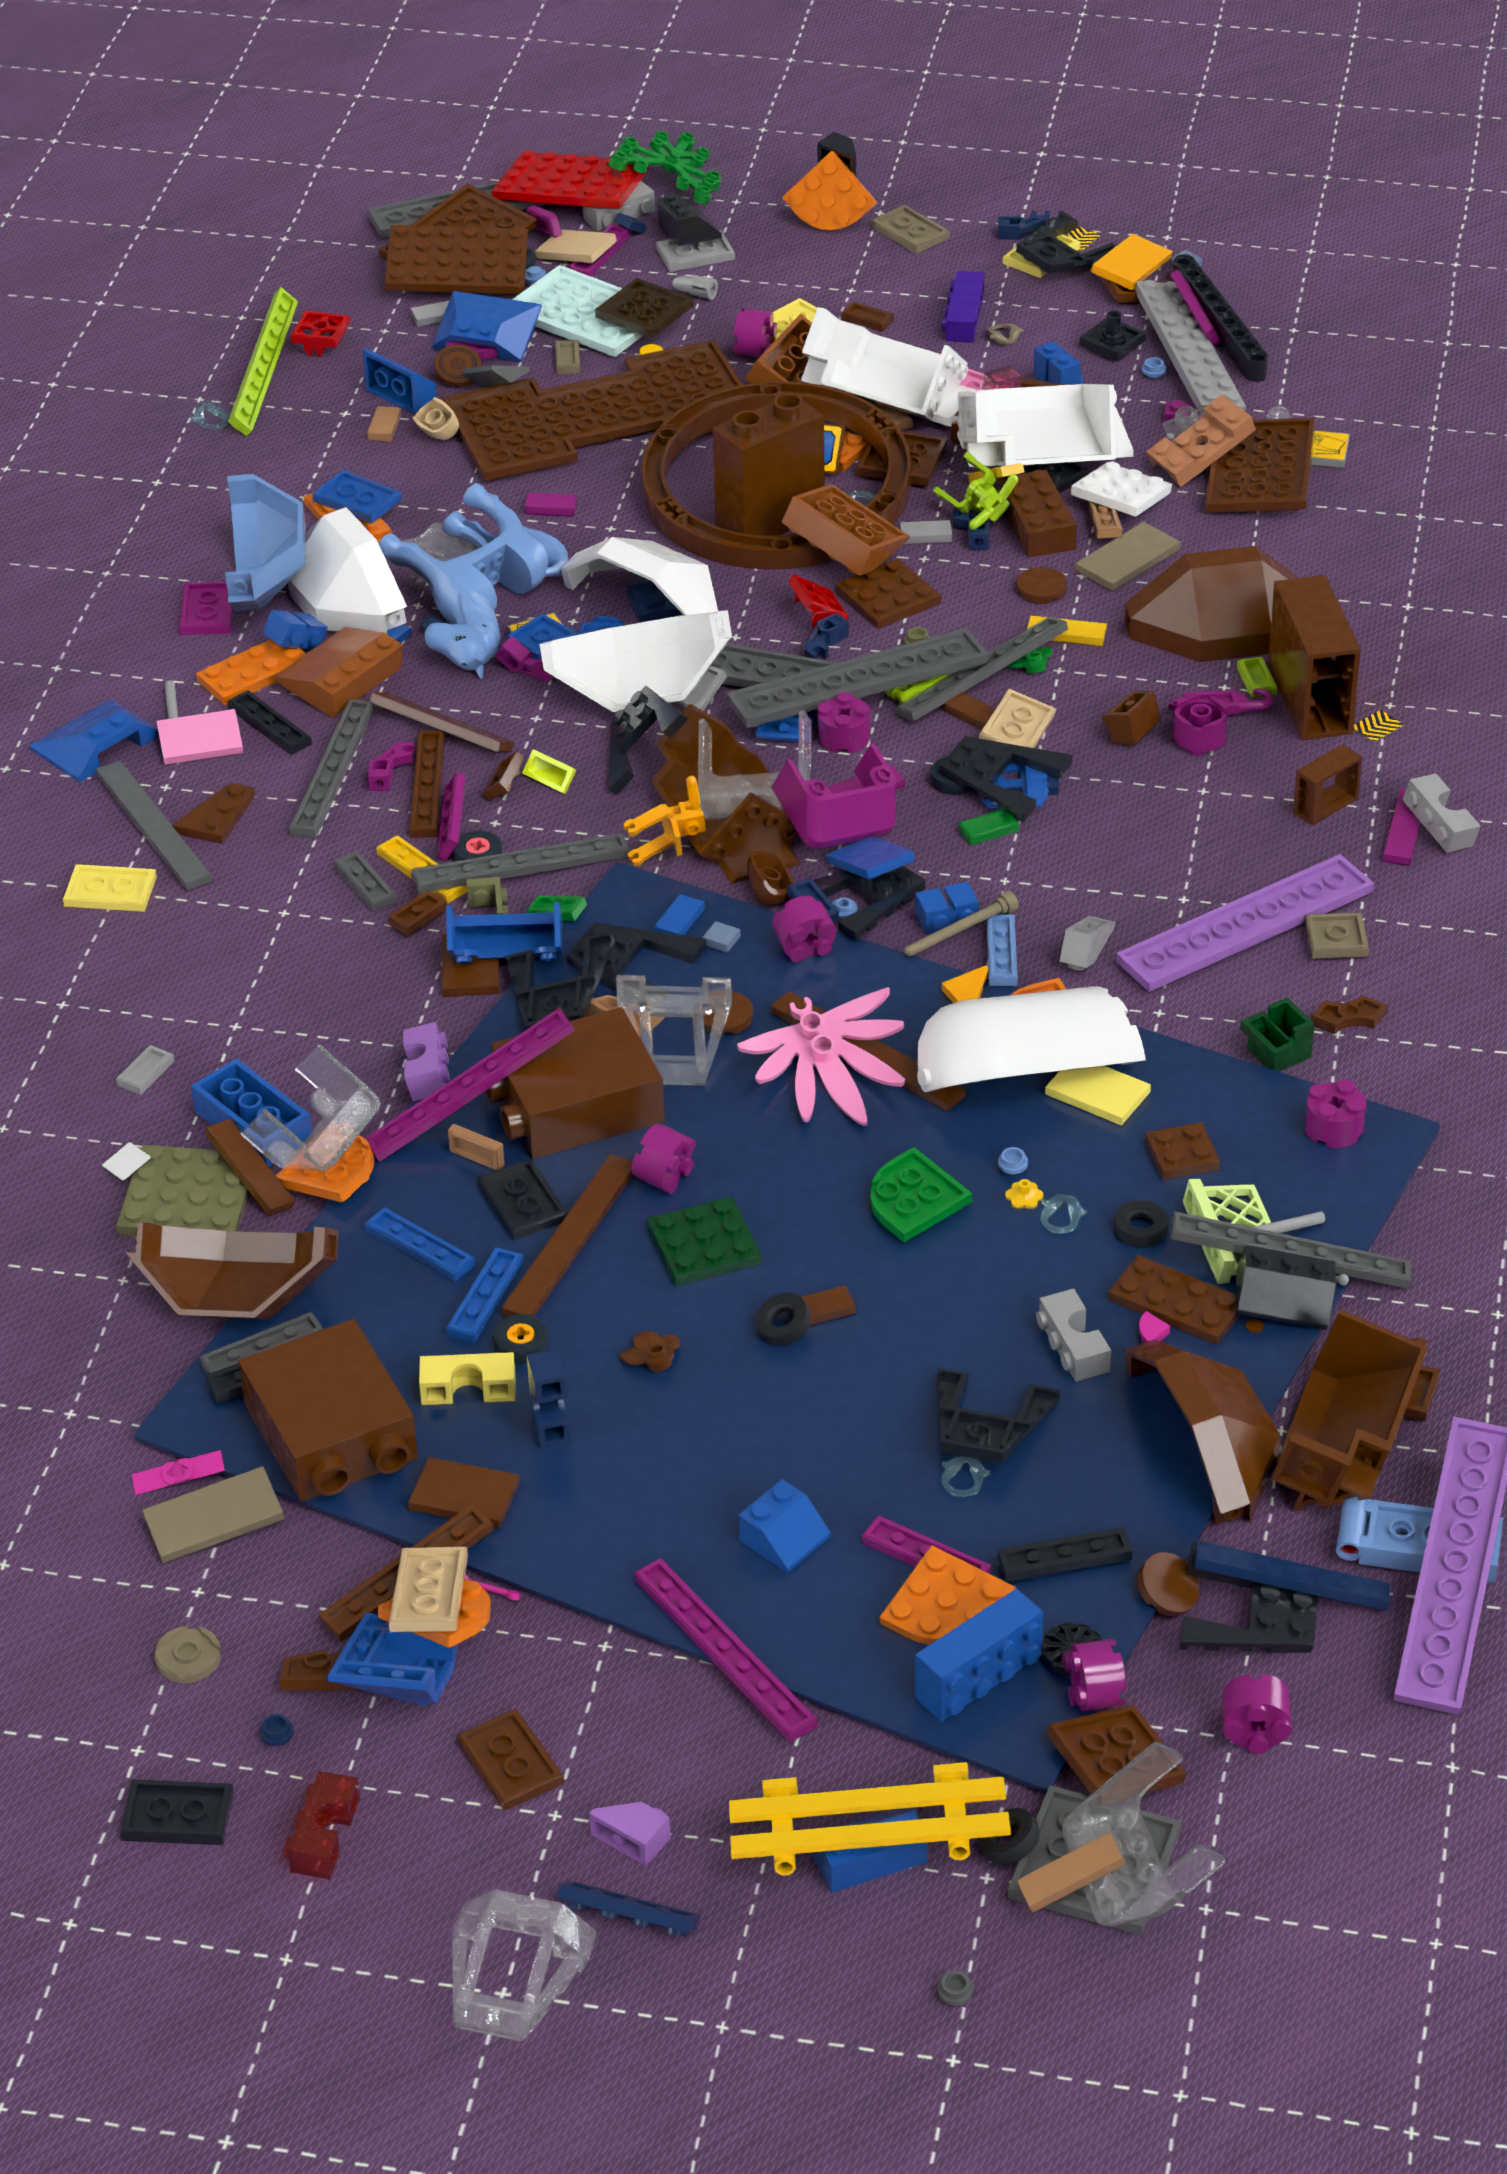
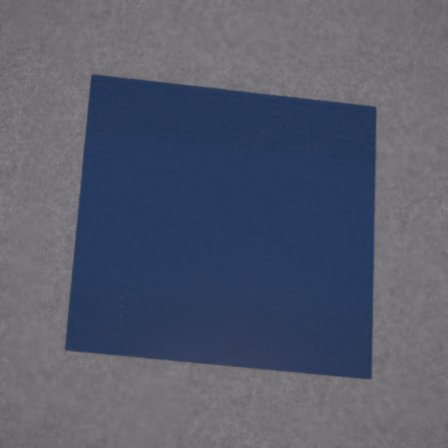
M615 863L585 898L587 906L575 921H566L563 924L562 955L557 956L556 961H540V957H536L533 987L582 976L581 971L567 963V954L594 923L654 931L655 924L680 894L705 902V910L685 933V936L703 938L710 927L717 921L739 928L741 937L728 953L706 946V949L693 964L643 948L622 973L665 988L666 997L653 1011L655 1012L657 1009L665 1011V1018L649 1032L642 1035L640 1039L663 1078L665 1122L660 1123V1125H665L696 1140V1146L690 1158L694 1160V1166L688 1176L682 1175L680 1177L678 1186L672 1194L652 1186L633 1175L535 1315L546 1325L549 1334L546 1351L558 1349L566 1374L568 1398H565L564 1402L569 1418L571 1442L540 1448L531 1417L527 1363H515V1401L484 1402L482 1389L474 1385H466L454 1392L453 1404H421L419 1385L420 1356L496 1353L493 1343L495 1327L500 1321L507 1318V1316L502 1315V1306L560 1226L558 1224L513 1240L477 1184V1177L496 1170L450 1152L448 1129L453 1124H456L503 1143L505 1163L503 1168L532 1159L522 1138L511 1141L507 1138L500 1116V1107L504 1106L503 1102L490 1104L485 1092L381 1162L373 1154L374 1167L369 1180L363 1183L343 1203L330 1200L304 1231L312 1232L314 1227H327L339 1230L337 1261L271 1319H230L199 1355L202 1356L309 1312L314 1314L323 1329L355 1318L414 1415L418 1459L408 1462L397 1472L391 1474L378 1473L351 1483L338 1494L331 1496L319 1495L300 1502L247 1410L243 1395L216 1403L206 1383L205 1374L207 1373L200 1364L199 1356L135 1431V1439L180 1458L189 1459L221 1450L225 1471L219 1473L229 1477H234L263 1466L276 1495L409 1547H413L451 1519L409 1510L408 1502L429 1457L519 1474L520 1484L501 1528L494 1527L491 1533L467 1549L466 1569L715 1665L635 1581L634 1573L661 1558L794 1696L1047 1793L1049 1785H1055L1067 1764L1065 1758L1047 1736L1049 1724L1095 1714L1099 1709L1083 1712L1078 1705L1071 1706L1068 1697V1686H1072L1070 1676L1059 1674L1050 1669L1041 1655L1035 1663L1026 1665L1017 1671L1011 1679L1005 1682L1002 1681L990 1689L984 1697L977 1698L966 1705L957 1715H951L940 1722L915 1699V1654L929 1645L915 1642L880 1624L881 1614L915 1567L862 1544V1535L879 1515L990 1564V1574L1005 1581L997 1558L998 1549L1124 1527L1133 1550L1132 1560L1009 1581L1007 1583L1015 1586L1043 1611L1042 1640L1046 1632L1052 1627L1056 1628L1059 1624L1065 1622L1089 1625L1090 1629L1096 1630L1102 1640L1110 1638L1115 1640L1117 1645H1111L1113 1653L1120 1652L1123 1665L1125 1666L1157 1610L1152 1604L1148 1605L1144 1601L1138 1589L1137 1574L1142 1567V1563L1151 1555L1160 1552L1172 1553L1187 1561L1192 1542L1197 1543V1540H1199L1213 1516V1494L1192 1429L1158 1370L1155 1369L1132 1378L1126 1370L1125 1349L1142 1344L1139 1333V1322L1142 1314L1109 1301V1290L1137 1255H1140L1236 1295V1275H1231L1229 1283L1218 1284L1201 1245L1171 1239V1217L1173 1212L1188 1214L1183 1204V1198L1189 1179H1200L1203 1186L1255 1185L1271 1223L1321 1211L1325 1215L1324 1223L1281 1234L1368 1252L1439 1133L1440 1124L1433 1120L1366 1100L1364 1132L1358 1137V1141L1344 1148L1326 1147V1142L1317 1139L1316 1143L1305 1132L1307 1096L1310 1087L1316 1085V1083L1137 1027L1146 1060L1127 1065H1105L1151 1084V1091L1122 1126L1045 1095L1046 1086L1059 1071L961 1084L960 1086L966 1089V1097L947 1112L904 1087L884 1085L863 1076L853 1069L842 1057L839 1058L850 1073L861 1095L868 1124L866 1126L858 1124L836 1105L824 1087L815 1066H813L815 1105L809 1122H804L798 1110L795 1091L799 1056H794L791 1064L780 1076L772 1081L759 1084L755 1080L758 1070L777 1050L765 1054H748L737 1049V1044L773 1030L792 1026V1024L771 1013V1005L790 991L803 999L808 997L812 1004L827 1012L849 1001L889 987L890 995L877 1009L854 1021H903V1030L877 1040L918 1062V1041L926 1022L941 1007L953 1004L942 991V982L967 972L916 956L909 957L904 952L863 939L854 941L836 931V937L832 943L833 949L830 953L824 956L817 954L805 957L801 962H793L785 953L772 928V919L776 913L775 911L627 864ZM601 979L592 998L610 995L624 1001H629L625 998L623 992L616 988L614 990L609 989ZM986 979L980 999L1009 996L1018 989L1011 986H989V979ZM514 983L449 1059L447 1068L450 1081L490 1055L492 1042L518 1036L526 1030L519 1001L514 990ZM719 991H733L743 994L753 1005V1022L747 1029L732 1035V1032H725V1036L708 1033L698 1023L696 1013L698 1003L705 996ZM639 1003L640 1011L647 1012L646 1006ZM421 1100L414 1101V1102L409 1106V1108H411L412 1106H414L415 1104H417V1103L420 1102ZM1202 1122L1220 1159V1170L1163 1180L1146 1144V1132ZM652 1126L532 1160L567 1213H569L610 1154L633 1160L635 1153L641 1155L644 1145L640 1144V1142ZM915 1147L973 1193V1202L904 1243L885 1228L875 1217L871 1208L870 1192L872 1180L879 1169L890 1160ZM1016 1147L1023 1150L1028 1158L1027 1169L1019 1174L1003 1172L998 1166V1159L1005 1149ZM1027 1179L1037 1184L1038 1189L1044 1194L1043 1200L1039 1201L1037 1207L1033 1209L1025 1207L1020 1209L1014 1208L1011 1205V1201L1005 1197L1006 1191L1011 1189L1013 1183ZM1248 1195L1236 1196V1198L1248 1204L1251 1201ZM732 1196L762 1254V1264L676 1286L647 1227V1218ZM1208 1197L1218 1204L1223 1202V1200L1217 1197ZM1133 1200H1148L1157 1203L1164 1208L1168 1215L1169 1225L1166 1237L1160 1243L1150 1247H1134L1122 1242L1117 1237L1114 1229V1217L1118 1208ZM1231 1204L1226 1207L1237 1214H1240L1242 1211ZM385 1207L475 1258V1266L454 1282L367 1233L364 1223ZM1250 1214L1245 1216V1218L1256 1224L1260 1222L1258 1218ZM1221 1215L1217 1217L1220 1221L1228 1223L1232 1222L1231 1220ZM1142 1218L1130 1221L1131 1226L1141 1229L1149 1228L1153 1225L1151 1221ZM497 1247L523 1254V1264L477 1341L472 1343L447 1336L446 1327L494 1248ZM1239 1256L1235 1258L1237 1264H1239L1241 1258ZM1348 1276L1349 1282L1344 1286L1336 1282L1331 1314L1353 1277ZM846 1285L856 1305L855 1314L810 1325L807 1332L800 1339L788 1345L778 1346L768 1343L761 1336L756 1326V1314L760 1306L768 1298L783 1292L795 1293L802 1297ZM1073 1288L1086 1308L1085 1331H1082V1333L1099 1329L1111 1349L1110 1372L1075 1382L1069 1371L1064 1370L1058 1351L1051 1348L1048 1334L1045 1329H1040L1036 1319V1312L1039 1311L1041 1297ZM790 1311L778 1314L773 1320V1325L775 1327H782L791 1322L793 1317ZM1240 1315L1218 1345L1171 1326L1170 1334L1160 1342L1242 1370L1271 1418L1322 1329ZM1251 1319H1258L1263 1322L1264 1329L1260 1333H1251L1245 1327L1246 1322ZM644 1331L656 1332L660 1337L675 1334L680 1339V1346L673 1352L672 1365L663 1371H651L646 1364L629 1365L620 1359L619 1354L635 1347L633 1344L634 1336ZM521 1335V1338L518 1336V1340L524 1339L523 1335ZM938 1368L969 1373L968 1385L958 1408L1017 1418L1030 1384L1061 1390L1059 1403L1004 1463H989L981 1459L964 1456L956 1457L952 1454L940 1452L937 1390ZM781 1479L807 1495L831 1532L829 1539L789 1573H786L739 1541V1514Z

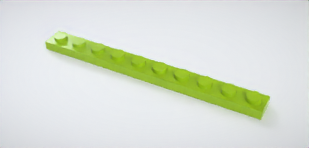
M282 287L274 293L228 419L233 428L245 436L253 431L298 301Z

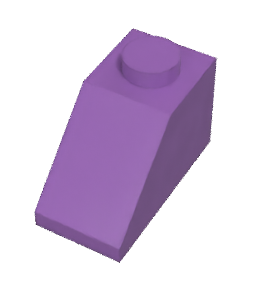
M643 1802L595 1808L589 1813L592 1836L645 1866L671 1839L669 1817L662 1810L652 1808Z

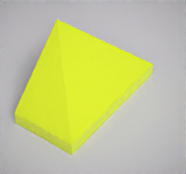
M533 749L522 774L566 794L576 769Z

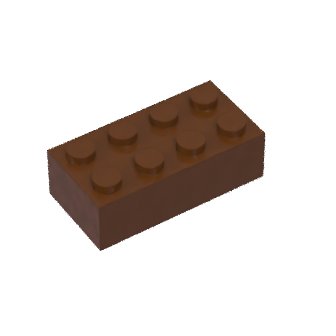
M1035 470L1030 473L1018 474V482L1006 499L1010 506L1004 514L1027 557L1076 550L1077 524L1047 470ZM1009 476L999 478L998 493Z

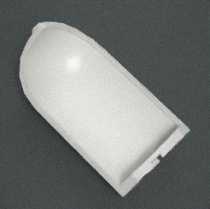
M1091 986L964 1000L941 1007L926 1022L918 1041L919 1070L917 1078L924 1092H931L951 1086L990 1079L1114 1064L1127 1065L1145 1061L1146 1059L1136 1025H1130L1126 1017L1128 1009L1118 997L1110 996L1108 989Z

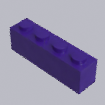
M957 271L955 280H951L950 292H948L947 305L945 306V317L942 319V331L946 332V341L974 343L985 292V272Z

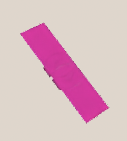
M221 1450L189 1459L177 1460L178 1462H168L163 1466L132 1474L135 1495L225 1471Z

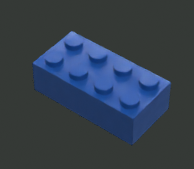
M237 1058L191 1085L194 1111L211 1125L231 1119L268 1167L313 1140L310 1114Z
M1016 1588L915 1654V1699L942 1722L951 1715L960 1713L966 1705L975 1699L984 1697L990 1689L1002 1681L1005 1682L1011 1679L1017 1671L1026 1665L1035 1663L1042 1655L1043 1611Z

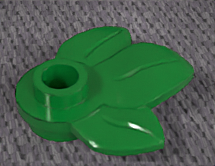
M1047 646L1036 648L1007 667H1025L1028 673L1044 671L1048 657L1053 654V651Z

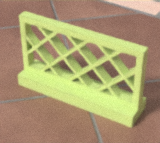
M1189 1179L1183 1198V1204L1188 1214L1218 1220L1217 1217L1221 1215L1231 1220L1233 1224L1247 1227L1271 1223L1255 1185L1203 1186L1200 1179ZM1248 1195L1251 1201L1248 1204L1236 1198V1196ZM1208 1197H1217L1223 1200V1202L1218 1204ZM1231 1204L1242 1211L1240 1214H1237L1226 1207ZM1250 1214L1258 1218L1260 1222L1256 1224L1245 1218V1216ZM1202 1246L1217 1283H1229L1231 1275H1236L1238 1264L1235 1258L1237 1256L1241 1257L1242 1254Z

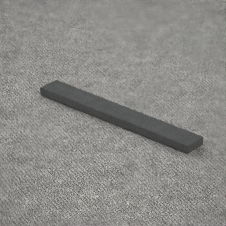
M1050 616L990 651L988 653V663L974 668L959 670L895 708L897 716L913 722L1065 632L1068 630L1067 621Z
M351 699L348 701L289 828L290 836L317 838L375 711L373 703Z
M121 760L96 768L97 777L186 891L212 882L211 874Z
M619 833L412 869V879L418 892L423 893L427 889L434 891L467 885V879L491 877L504 879L626 858L630 849L623 834Z
M1176 1211L1173 1212L1171 1217V1239L1240 1254L1243 1253L1245 1245L1335 1261L1336 1274H1346L1350 1277L1407 1289L1411 1283V1265L1409 1260Z

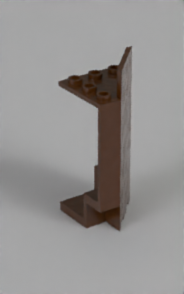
M689 704L682 712L688 718L687 722L671 738L663 734L656 742L668 761L651 782L667 806L672 807L677 806L678 802L689 800L686 785L687 777L694 776L697 779L700 807L704 813L706 831L687 836L699 855L719 865L730 884L749 879L747 861L752 852L772 853L778 856L787 868L801 865V861L790 847V844L799 834L772 790L771 786L775 779L759 755L752 749L739 743L725 723Z
M1341 1309L1339 1310L1311 1370L1272 1471L1271 1480L1299 1491L1292 1512L1303 1510L1304 1505L1316 1503L1319 1507L1342 1504L1344 1499L1357 1497L1359 1501L1371 1499L1380 1471L1391 1451L1427 1352V1340L1420 1337L1409 1339Z

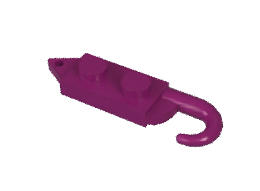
M1254 689L1253 692L1255 694L1263 695L1265 699L1248 701L1244 694L1236 692V690L1183 693L1182 697L1169 702L1168 709L1175 711L1177 702L1186 696L1200 695V699H1208L1209 696L1220 699L1227 706V715L1239 714V712L1267 709L1273 703V695L1265 689Z

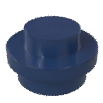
M272 1714L266 1717L260 1727L262 1741L270 1746L284 1745L291 1740L294 1734L292 1723L281 1714Z

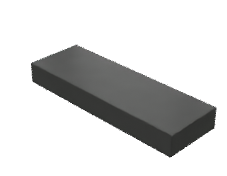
M358 851L334 860V868L372 912L397 903L396 894Z

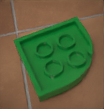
M915 1147L882 1166L872 1180L870 1203L875 1217L885 1228L904 1243L973 1202V1193Z

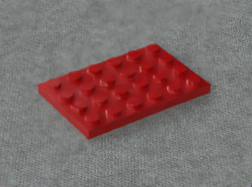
M528 150L518 156L491 190L493 197L499 200L620 209L646 173L635 171L633 169L634 164H627L624 171L615 170L608 165L610 157L598 158L595 155L583 157L576 154L556 155L554 152L543 154Z

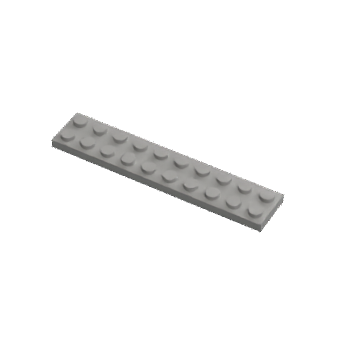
M1137 281L1134 288L1137 297L1198 412L1205 413L1203 408L1221 394L1245 411L1246 405L1212 343L1205 335L1175 282Z

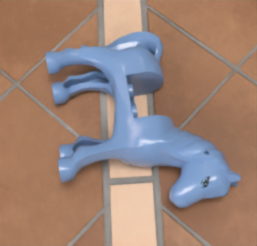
M475 483L465 492L463 503L469 507L481 509L488 514L498 525V536L483 529L478 522L468 521L464 515L457 511H454L445 519L442 531L448 536L460 537L478 549L447 561H440L427 554L418 544L414 542H401L398 537L391 533L385 535L378 544L384 557L390 558L391 563L396 566L409 567L415 574L427 581L434 603L448 622L432 623L426 628L424 638L427 646L449 658L458 667L464 670H474L479 678L482 679L483 664L495 656L501 642L499 625L494 612L497 607V596L493 586L499 582L516 594H525L532 591L543 582L545 577L562 576L561 568L568 562V553L558 539L542 531L522 526L515 512L506 507L497 495L488 493L482 485Z

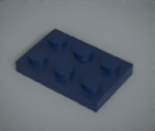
M640 582L626 586L627 596L639 623L683 615L653 582Z

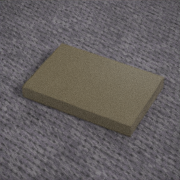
M902 205L871 220L872 229L915 254L950 238L949 230L906 205Z

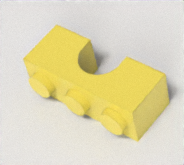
M514 1352L420 1356L419 1385L421 1404H453L454 1392L466 1385H474L482 1389L484 1402L515 1401Z

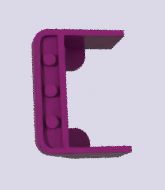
M875 743L869 745L854 770L864 788L832 794L824 782L817 779L804 780L792 759L787 760L771 788L807 846L820 849L859 841L869 836H883L889 834L894 827L896 821L895 776Z

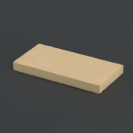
M467 1547L402 1548L389 1618L390 1632L457 1630L468 1559Z

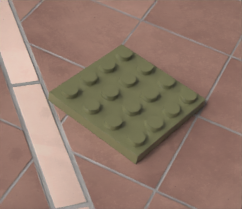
M142 1145L141 1150L151 1158L133 1173L116 1225L118 1235L135 1236L138 1222L221 1231L239 1230L250 1192L217 1150Z

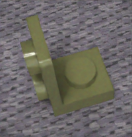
M500 877L467 879L469 908L497 906V914H508V905L502 906V904L508 903L506 888H501Z

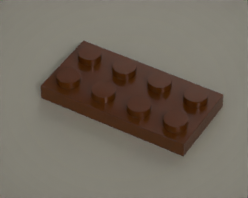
M1137 1255L1108 1293V1300L1142 1315L1147 1311L1171 1327L1215 1345L1220 1343L1240 1316V1314H1236L1235 1294L1140 1255Z

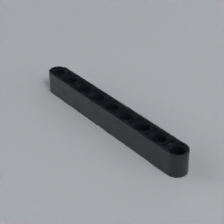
M1189 255L1176 256L1173 261V272L1176 270L1180 271L1190 285L1221 338V346L1246 379L1252 382L1264 381L1267 377L1268 354L1196 260Z

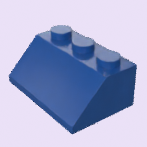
M365 348L362 350L366 391L414 415L434 397L437 398L436 383Z
M908 1808L893 1809L843 1826L919 1820L915 1810ZM928 1842L811 1853L831 1893L928 1862Z

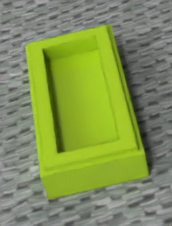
M1263 657L1237 660V669L1251 698L1263 697V695L1255 694L1253 692L1254 689H1265L1272 695H1277V686Z

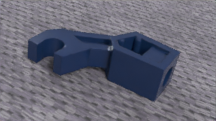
M1032 211L1029 218L1026 219L1021 216H999L998 239L1020 240L1023 235L1037 231L1040 226L1047 225L1050 219V211H1045L1044 215H1037V211Z
M953 508V527L969 530L970 550L989 549L990 522L986 521L976 530H971L969 522L977 516L973 510H970L968 513H961L956 508Z
M838 613L817 621L816 628L807 643L804 644L805 657L818 659V655H822L824 658L829 657L827 646H832L849 637V622Z

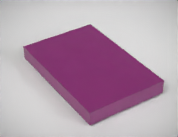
M226 581L186 582L184 584L179 625L180 635L231 633L234 609L228 603L229 596Z

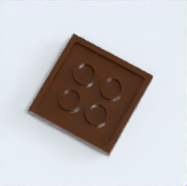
M901 431L906 439L911 456V484L928 486L947 448V438ZM869 443L857 466V475L885 480L888 472L885 462L878 451Z
M899 559L889 561L866 574L849 577L835 584V592L877 629L941 604V594Z
M1135 1705L1049 1724L1047 1736L1098 1804L1184 1783L1187 1773Z

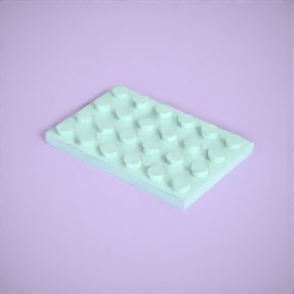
M561 265L512 299L542 305L535 327L569 340H579L580 344L606 353L609 356L616 357L643 336L595 317V309L622 288Z

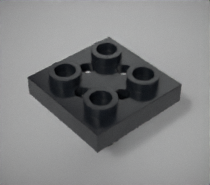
M1116 310L1106 313V319L1080 336L1081 346L1116 361L1146 341V332L1122 323L1121 312Z

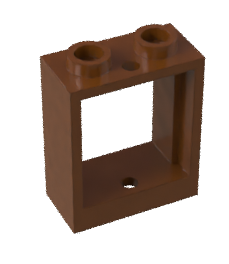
M1342 744L1296 770L1293 813L1313 826L1358 800L1362 756ZM1335 775V784L1323 790V782Z

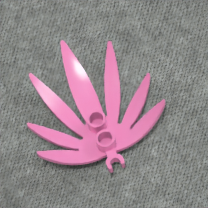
M889 987L849 1001L821 1015L812 1011V1002L808 997H805L804 1009H797L794 1002L790 1003L791 1015L795 1019L800 1020V1023L773 1030L737 1044V1049L740 1052L748 1054H765L777 1050L758 1070L755 1080L759 1084L772 1081L780 1076L791 1064L794 1056H799L795 1091L798 1110L804 1122H809L815 1105L813 1066L817 1068L824 1087L836 1105L847 1116L862 1126L868 1124L865 1107L854 1080L839 1057H842L857 1072L875 1082L895 1087H902L905 1084V1079L890 1066L865 1050L842 1039L846 1037L855 1040H876L894 1035L903 1030L904 1022L900 1020L854 1021L877 1009L890 995Z

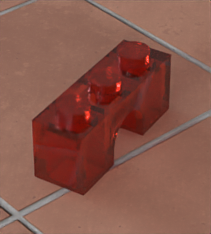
M318 1771L314 1784L310 1783L308 1785L305 1796L306 1805L304 1810L298 1811L295 1820V1833L293 1837H288L285 1845L284 1855L286 1858H289L291 1873L331 1879L340 1855L338 1831L325 1829V1827L332 1824L351 1826L361 1800L358 1778Z

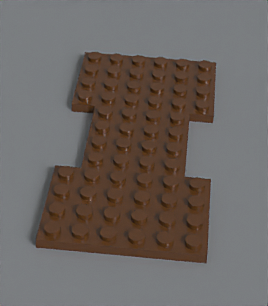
M713 339L624 358L627 372L542 390L533 377L512 383L443 396L442 401L454 411L459 422L457 432L484 481L578 461V454L574 447H583L584 445L596 442H606L610 439L657 430L671 415L689 403L714 392L743 384ZM713 429L703 433L702 435L713 432Z

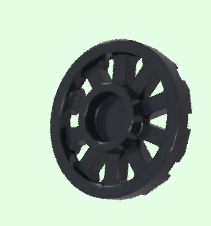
M1065 1622L1059 1624L1056 1628L1052 1627L1046 1632L1042 1640V1658L1053 1671L1070 1676V1672L1066 1673L1063 1666V1652H1069L1072 1644L1102 1640L1096 1630L1090 1629L1089 1625Z

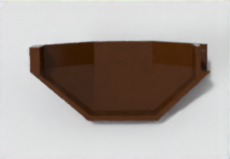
M1257 546L1184 554L1125 603L1124 626L1129 638L1198 662L1269 654L1274 581L1299 577Z
M138 1222V1229L134 1237L136 1252L125 1253L177 1315L201 1318L269 1320L337 1261L339 1230L327 1227H314L312 1232L301 1233L246 1232L161 1226Z
M1155 1339L1125 1349L1126 1370L1132 1378L1157 1369L1188 1421L1213 1494V1521L1215 1525L1224 1521L1235 1520L1244 1514L1251 1523L1280 1454V1433L1243 1371Z

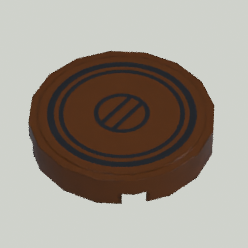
M465 345L447 346L437 353L434 360L436 376L445 385L451 387L452 385L466 387L473 384V380L462 374V369L482 367L481 358L478 353Z

